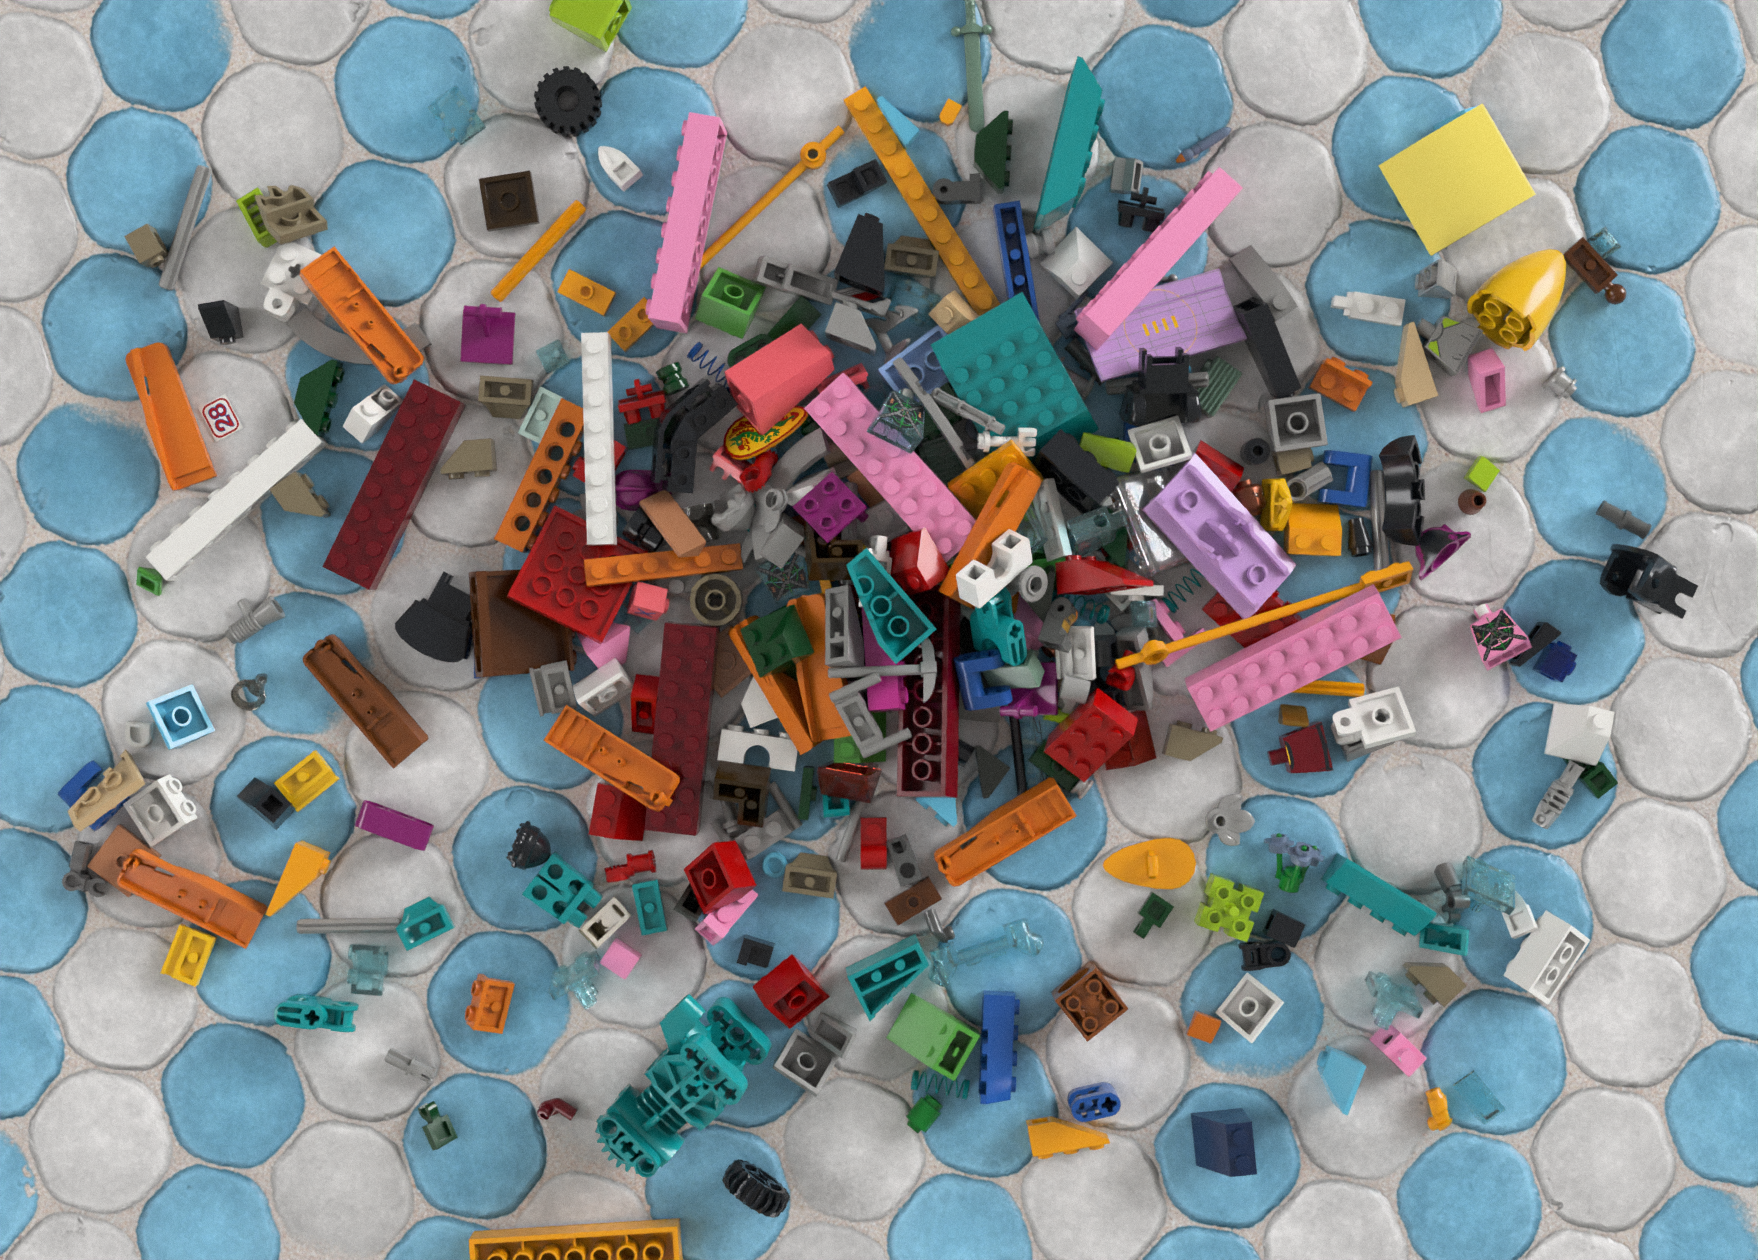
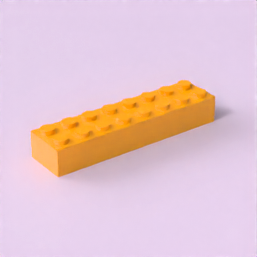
M680 1218L474 1231L469 1238L470 1260H683Z

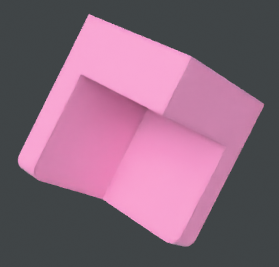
M616 938L599 963L621 978L626 979L642 954Z

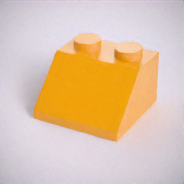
M1293 503L1284 528L1283 550L1288 555L1341 556L1342 526L1338 505Z

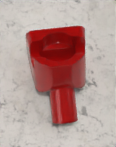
M1125 650L1122 658L1135 653ZM1115 663L1108 671L1110 673L1106 678V684L1124 691L1129 690L1133 685L1135 679L1134 667L1129 666L1119 670Z

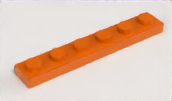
M740 543L704 547L699 556L678 557L674 550L587 559L584 560L586 585L587 587L740 571L743 570Z

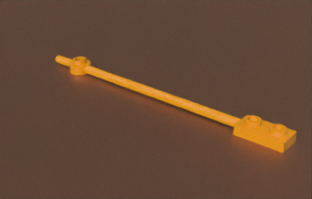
M839 125L820 143L809 142L802 147L800 151L801 161L703 252L700 270L807 168L815 170L824 165L826 150L845 133ZM810 151H816L818 156L815 159H811L808 154ZM645 297L607 331L624 352L629 350L654 326L649 320L648 315H646L648 300Z
M1409 561L1393 563L1387 568L1366 572L1360 577V582L1167 644L1157 640L1148 641L1140 652L1116 659L1117 668L1120 670L1142 662L1147 665H1154L1163 661L1170 653L1349 597L1373 584L1379 593L1408 584L1411 581L1413 567Z

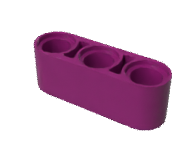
M367 800L363 801L355 822V826L360 829L425 851L434 825L429 822Z

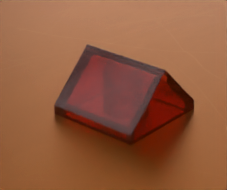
M1145 710L1129 711L1138 718L1134 736L1105 762L1106 770L1132 767L1157 758Z
M832 760L819 766L817 770L821 794L871 803L882 769L850 763H834Z

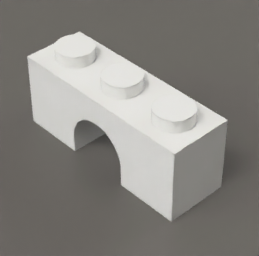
M1011 529L1003 533L992 543L993 553L987 566L973 559L956 574L959 597L979 609L1033 562L1028 538Z
M728 724V728L722 729L717 760L743 764L748 748L760 745L769 752L770 768L795 772L798 750L787 732H780L779 736L769 735V730L754 728V732L743 731L744 726Z

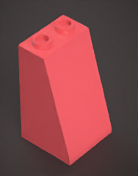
M802 324L796 326L724 371L731 396L738 403L736 408L761 435H764L834 371L832 361L834 354L829 346H823L819 342L814 331H808Z

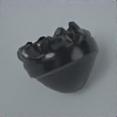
M530 821L521 823L519 825L521 828L516 830L517 837L512 845L513 849L508 852L506 858L511 862L513 868L526 870L545 863L550 858L551 848L548 839L541 832L540 828L531 825Z

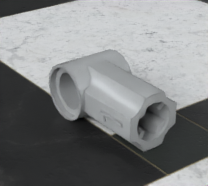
M1321 461L1286 481L1288 488L1291 484H1294L1299 490L1297 497L1291 496L1292 503L1303 500L1309 494L1332 482L1333 478L1329 468Z
M1064 675L1058 696V706H1060L1062 712L1070 714L1081 703H1086L1090 681Z

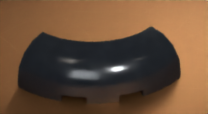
M1409 435L1391 441L1379 454L1386 487V507L1382 531L1387 537L1397 543L1419 546L1424 524V516H1421L1420 500H1425V480L1419 479V464L1422 463V458L1415 435Z

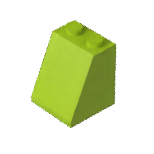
M553 0L549 7V16L554 23L607 52L631 11L632 6L629 0Z

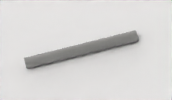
M868 763L836 856L838 861L846 862L878 768L876 763Z

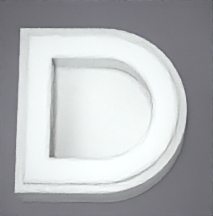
M127 721L125 737L128 744L134 748H143L150 745L154 738L155 723Z

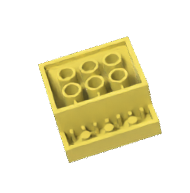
M1480 104L1379 165L1380 170L1430 256L1536 195L1484 104Z

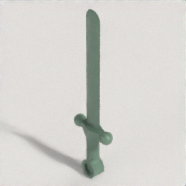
M964 0L966 25L962 28L953 27L951 34L954 37L964 34L969 127L974 132H980L984 128L985 123L979 33L989 35L992 32V27L988 24L983 27L976 24L975 0Z

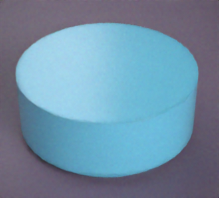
M777 851L768 853L762 861L763 872L771 878L781 877L785 874V867L788 864L787 858Z

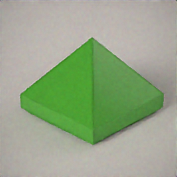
M139 567L137 569L136 585L160 596L162 576L156 569Z

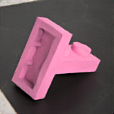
M1152 598L1144 604L1151 610L1152 616L1171 642L1184 638L1183 634L1186 633L1184 628L1177 620L1173 622L1167 615L1170 613V610L1163 600L1157 601L1156 598ZM1198 628L1189 636L1205 632L1204 628ZM1195 646L1170 653L1161 663L1164 667H1168Z
M752 889L743 898L707 914L694 929L714 946L730 931L729 929L758 897V894Z

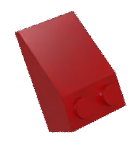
M1081 555L1066 556L1065 561L1055 563L1057 594L1089 596L1153 586L1152 580L1110 562L1096 561V556L1081 557Z

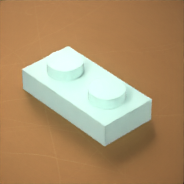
M539 387L518 434L540 444L563 397L543 387Z

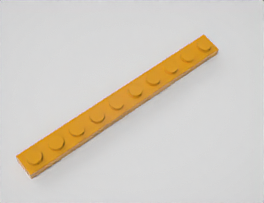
M866 86L845 98L844 104L935 250L939 251L940 259L968 304L979 316L1000 305V302Z

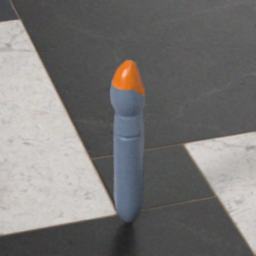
M1223 127L1194 144L1190 149L1183 150L1178 155L1176 162L1183 163L1191 160L1195 155L1227 137L1231 132V128Z

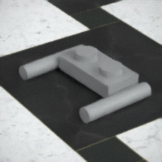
M878 672L829 693L831 701L834 703L856 745L860 749L863 758L912 737L910 730L906 728L883 738L873 715L868 711V706L859 691L881 682Z
M775 781L770 784L769 792L780 809L765 818L763 828L752 826L732 839L730 834H727L726 829L723 830L722 822L719 818L710 823L722 842L736 840L745 861L750 860L803 825Z

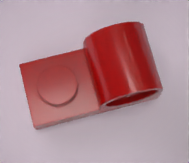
M861 817V870H887V817Z

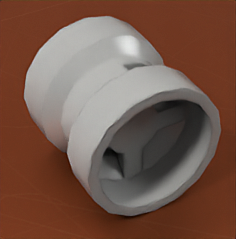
M1049 228L1041 230L1038 234H1026L1030 260L1038 258L1041 254H1055L1054 242Z

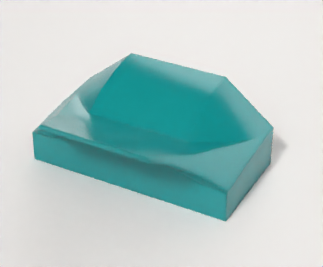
M427 897L406 907L402 922L395 929L406 951H409L455 928V925L444 904H438L431 897Z

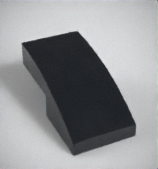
M874 159L854 168L850 173L828 182L827 187L839 208L885 185L887 180L877 160Z

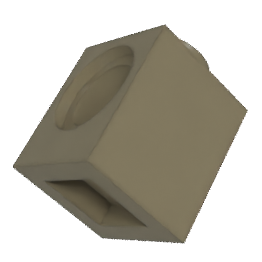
M145 224L124 236L141 265L154 268L164 263V258L168 257L169 251L156 228L149 224Z
M1311 448L1282 452L1271 451L1277 476L1311 468V462H1314Z

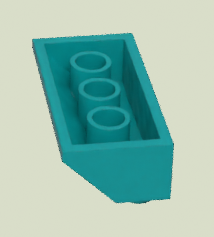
M1338 853L1321 878V880L1327 883L1326 889L1337 896L1343 892L1349 896L1347 902L1360 910L1363 905L1372 910L1369 915L1382 923L1385 919L1393 923L1392 929L1403 936L1407 932L1416 936L1437 915L1435 911Z

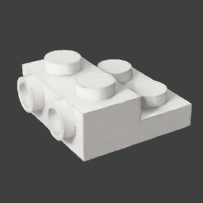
M170 774L156 780L123 804L150 847L158 845L173 833L183 829L198 818L195 814L196 807L194 803L186 800L181 792L182 785L180 781L172 778Z

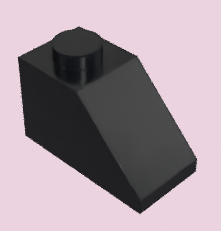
M225 300L198 304V310L212 340L220 342V345H229L236 343V339L244 338L239 307Z

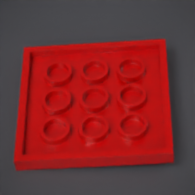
M554 505L507 598L602 644L633 582L587 587L584 560L648 552L617 537V545H587L586 520Z

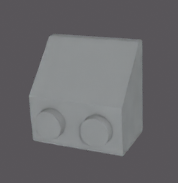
M844 300L842 304L836 302L825 330L826 338L875 356L876 344L861 311L857 309L858 306Z
M1320 393L1268 400L1264 404L1267 431L1275 452L1328 445Z

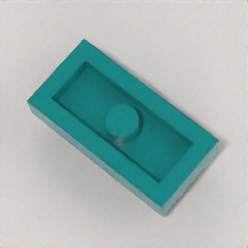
M658 879L632 884L641 935L667 931L668 926Z

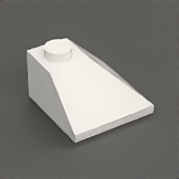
M1077 227L1055 248V254L1048 255L1040 263L1076 300L1113 264Z
M1553 704L1544 754L1596 766L1610 739L1615 712L1585 705Z

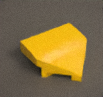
M1282 478L1262 479L1261 486L1266 500V507L1261 510L1260 525L1266 531H1283L1293 504L1287 483Z

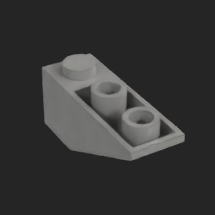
M1438 259L1420 270L1419 274L1415 277V289L1418 290V297L1449 299L1455 296L1457 269L1443 259Z

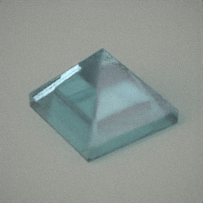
M1606 227L1586 240L1603 259L1621 248V245Z
M559 339L536 350L547 374L571 363Z
M1155 601L1130 602L1133 627H1158Z

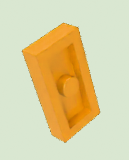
M571 269L568 270L557 291L559 294L604 317L616 295L614 291Z

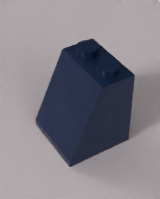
M1242 1108L1191 1113L1196 1166L1229 1177L1257 1174L1252 1121Z

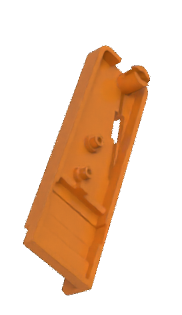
M335 246L300 270V277L390 384L402 383L410 374L422 366L424 361L422 353ZM372 344L380 353H382L385 356V358H383L379 353H377L370 345Z
M158 342L143 348L130 350L125 358L126 364L142 403L146 425L170 488L173 491H178L217 477L169 347L164 343ZM144 377H147L150 396L147 394Z
M1015 462L1008 463L1005 466L944 579L939 592L972 608V604L959 597L956 574L973 559L987 566L993 553L992 543L1008 529L1016 532L1041 485V480L1037 475ZM1007 490L1009 494L1006 496L1000 507H995V505L998 503L1004 492Z
M825 594L802 595L799 598L791 599L788 601L787 607L795 605L815 652L796 664V675L811 740L813 743L823 740L851 736L829 697V693L848 685L846 678L828 677V669L831 667L825 665Z
M756 615L750 616L734 627H730L728 635L799 754L802 755L823 741L813 743L811 740L798 682L784 673L759 677L740 632L742 628L760 618Z
M568 705L564 707L543 741L651 810L661 811L665 806H670L673 801L670 797L680 782V778L676 773Z
M1049 777L993 810L968 832L937 849L934 853V858L938 864L939 871L944 873L948 882L954 887L960 886L1075 818L1077 815L1055 779ZM976 836V838L963 849L960 847L963 843Z
M134 849L130 853L129 857L124 860L123 869L117 878V884L121 888L245 949L248 947L267 911L265 904L204 874L202 875L172 865L142 849ZM157 867H159V868H162V869H164V870H166V871H168V872H170V873H172V874H174V875L172 876V875H169V874H166V873L157 871V870H155V869H156Z

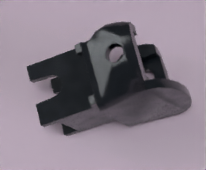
M1175 347V356H1152L1147 354L1145 348H1139L1138 380H1133L1132 384L1126 385L1125 395L1119 411V415L1124 422L1140 427L1177 415L1181 423L1200 421L1202 410L1199 391L1188 383L1189 354L1184 353L1183 348Z
M1612 544L1610 547L1612 553L1600 578L1602 588L1611 595H1626L1627 599L1657 614L1667 613L1683 619L1686 610L1676 604L1675 598L1679 593L1693 598L1698 585L1677 575L1676 566L1654 552L1628 545ZM1637 570H1640L1643 573L1637 583V586L1632 587L1630 594L1628 592V589L1635 577ZM1617 572L1618 578L1614 581L1613 574Z
M443 571L429 599L423 598L421 601L415 599L414 603L395 623V630L402 640L420 653L436 660L454 663L462 659L468 660L474 646L471 599L469 594L450 585L454 576Z

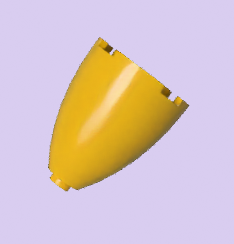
M1555 249L1533 252L1509 263L1493 274L1477 289L1467 303L1468 313L1473 314L1480 323L1477 328L1483 330L1482 333L1492 342L1509 350L1513 346L1527 351L1532 348L1547 328L1560 302L1566 277L1564 255ZM1511 308H1512L1513 310H1512V311L1509 313V315L1506 317V320H1503V318L1507 315V313H1508V312L1511 310Z

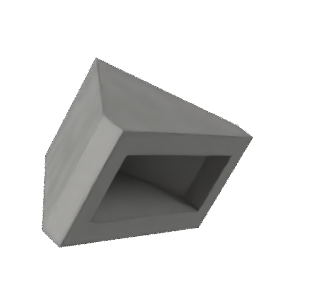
M782 512L779 525L770 533L759 554L779 568H782L805 538L804 526Z
M820 1012L810 1036L840 1058L845 1059L856 1037L857 1029Z

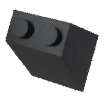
M865 213L864 216L858 214L835 268L834 276L839 282L884 297L883 224L879 222L880 219L872 214Z

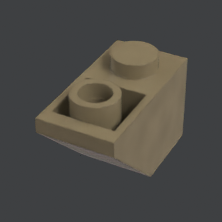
M491 438L464 440L441 467V474L449 475V480L464 479V474L474 473L475 477H489L490 472L497 471L495 440Z
M294 471L269 489L284 511L324 518L331 516L327 510L330 507L328 502L322 495L317 496L312 489L315 485L306 473L302 475V473Z
M1177 720L1176 725L1169 723L1162 754L1192 761L1222 743L1223 737L1217 736V730L1210 732L1209 728L1202 727L1201 731L1191 729L1192 724Z
M1405 962L1402 965L1408 971L1405 976L1415 986L1420 984L1426 990L1423 995L1433 1005L1438 1002L1445 1007L1467 986L1443 963Z

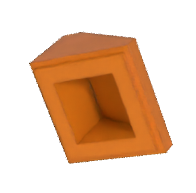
M1195 1010L1186 1035L1211 1044L1221 1025V1020Z

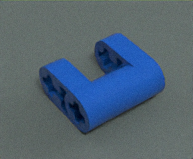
M1324 450L1323 463L1325 465L1348 467L1345 491L1319 489L1317 502L1366 508L1373 456Z
M999 649L961 654L953 659L965 710L972 711L998 707L1013 701L1011 689L1008 685L983 687L980 671L997 669L1005 664L1001 659Z
M94 760L89 762L61 788L57 795L71 808L87 791L86 788L103 772V769ZM130 796L120 802L114 809L109 810L89 827L95 832L104 826L124 806L123 804L130 799Z
M1107 1082L1072 1089L1067 1097L1073 1117L1080 1122L1113 1116L1119 1112L1121 1107L1120 1099L1114 1087Z

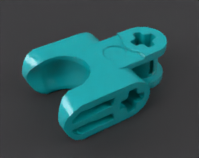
M1004 587L980 609L975 607L971 613L970 626L973 645L976 651L995 649L998 646L1001 659L1007 664L1018 666L1027 656L1024 626L1020 620L1013 618L1011 594Z
M294 994L276 1006L274 1019L277 1024L286 1027L309 1030L324 1028L337 1032H354L356 1025L352 1024L354 1011L358 1010L359 1004L349 1001H333L327 997Z

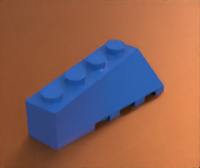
M983 990L978 1086L980 1104L1011 1100V1092H1016V1077L1012 1076V1066L1017 1067V1051H1013V1041H1018V1025H1014V1015H1019L1020 1000L1015 999L1014 992Z

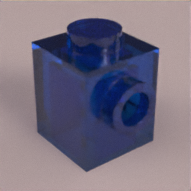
M1561 641L1550 643L1543 649L1532 670L1554 682L1563 683L1565 677L1574 671L1576 667L1575 659L1578 655L1571 652V646Z

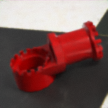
M771 449L755 456V463L741 472L739 478L746 491L753 493L755 490L757 492L758 488L761 490V486H765L764 483L766 484L772 475V467L775 466L779 459L775 451L771 452Z
M648 850V853L638 855L629 853L627 854V864L617 865V868H615V865L613 868L611 866L604 868L606 881L608 883L622 881L635 876V873L647 871L656 873V863H653L656 862V860H653L655 859L653 850Z

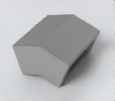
M1115 157L1109 192L1119 194H1131L1133 192L1139 194L1143 162L1136 158Z

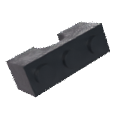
M1094 635L1096 678L1094 680H1087L1090 681L1088 696L1098 687L1123 707L1121 689L1106 684L1100 675L1101 666H1112L1116 663L1115 660L1119 659L1117 635Z

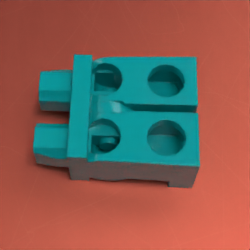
M554 852L522 895L557 918L561 923L565 924L567 921L571 925L580 928L588 915L577 908L579 904L584 901L594 909L603 896L593 888L595 883L563 860V857L557 852Z

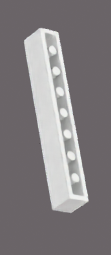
M608 332L581 333L587 545H617L611 336Z
M303 419L292 421L285 428L286 433L280 438L275 437L266 445L267 449L261 455H254L247 461L246 464L248 466L242 472L237 471L232 474L227 480L228 484L223 489L218 488L208 496L209 501L202 507L199 505L188 514L190 518L183 524L178 523L169 531L171 534L164 541L159 540L149 549L151 553L146 556L147 560L166 581H175L272 495L269 489L294 471H299L328 443L323 438L316 436Z

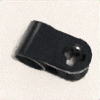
M1275 939L1248 941L1238 944L1239 949H1242V971L1281 967L1286 965L1291 958L1289 948L1284 943ZM1276 947L1284 949V954L1279 959L1271 957V952Z

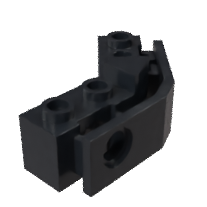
M702 378L661 413L654 427L650 481L660 483V480H663V490L693 493L697 440L738 405L722 384L716 383L710 388V381ZM704 393L707 394V395H706L705 397H703L698 403H696L692 408L690 407V405H691L694 401H696L695 398H696L698 395L701 396V395H703ZM681 408H684L685 410L677 416L679 419L670 438L666 437V448H663L664 432L672 416ZM665 453H668L666 475H664L662 461L665 462Z

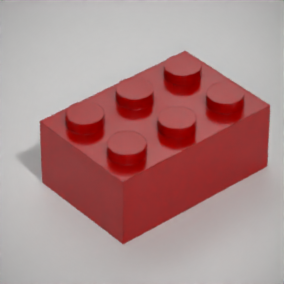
M1097 687L1087 697L1085 704L1081 703L1048 735L1044 752L1085 782L1134 736L1138 718Z

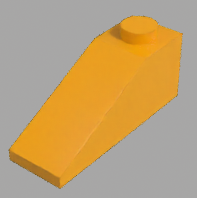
M303 840L296 842L265 915L272 916L278 913L318 879L321 874L325 875L331 863V860H328L331 852Z

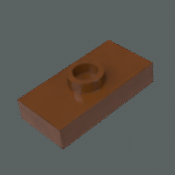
M928 876L884 902L896 924L900 925L942 900V897Z

